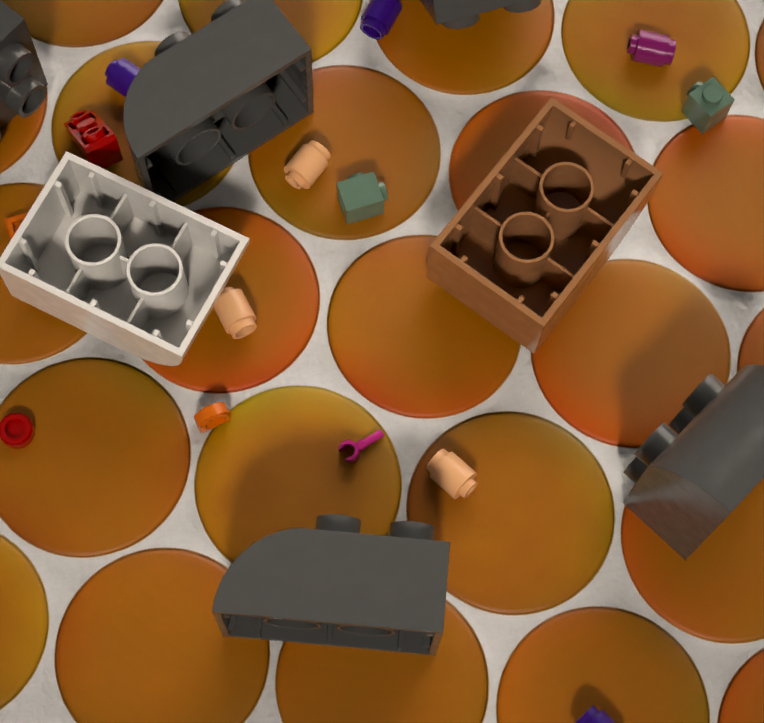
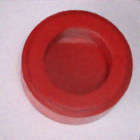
M11 413L1 420L0 438L6 446L13 449H21L32 442L35 436V427L28 416L22 413Z

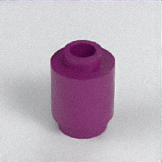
M639 29L636 35H630L627 53L631 54V61L662 67L663 64L671 65L675 54L676 40L669 39V35Z

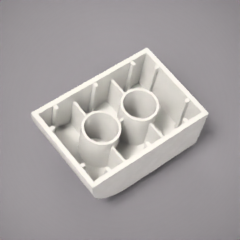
M66 151L1 255L0 275L11 296L136 357L161 365L177 366L182 363L247 249L250 238Z

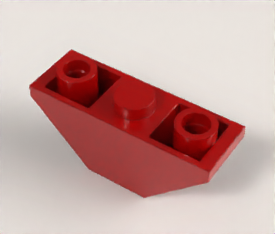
M87 110L79 111L70 117V121L64 123L67 132L84 160L103 169L123 160L114 132L93 110L89 112Z

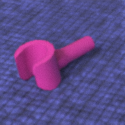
M379 429L356 443L350 440L343 441L339 445L338 451L343 452L346 448L353 447L355 449L354 454L345 459L347 463H355L360 458V452L384 437V434Z

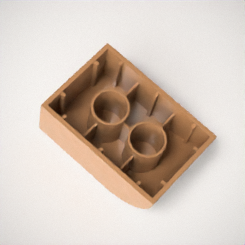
M551 97L430 245L426 277L535 354L626 236L655 191L663 172Z

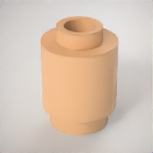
M311 140L308 144H303L284 167L286 181L296 189H309L327 168L328 160L331 157L329 151L322 144Z
M224 288L213 308L226 333L231 334L233 339L243 338L256 330V315L242 289Z
M444 448L441 449L426 466V470L431 473L430 478L453 499H457L460 496L465 499L478 485L475 481L477 473L453 451L447 452Z

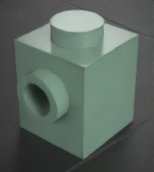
M711 77L704 83L701 81L695 83L687 91L686 95L688 97L682 113L703 135L727 117L735 99L714 77Z
M363 172L355 173L349 176L347 180L336 183V196L346 225L384 214V201L388 200V194L384 182H378L374 172L367 174Z

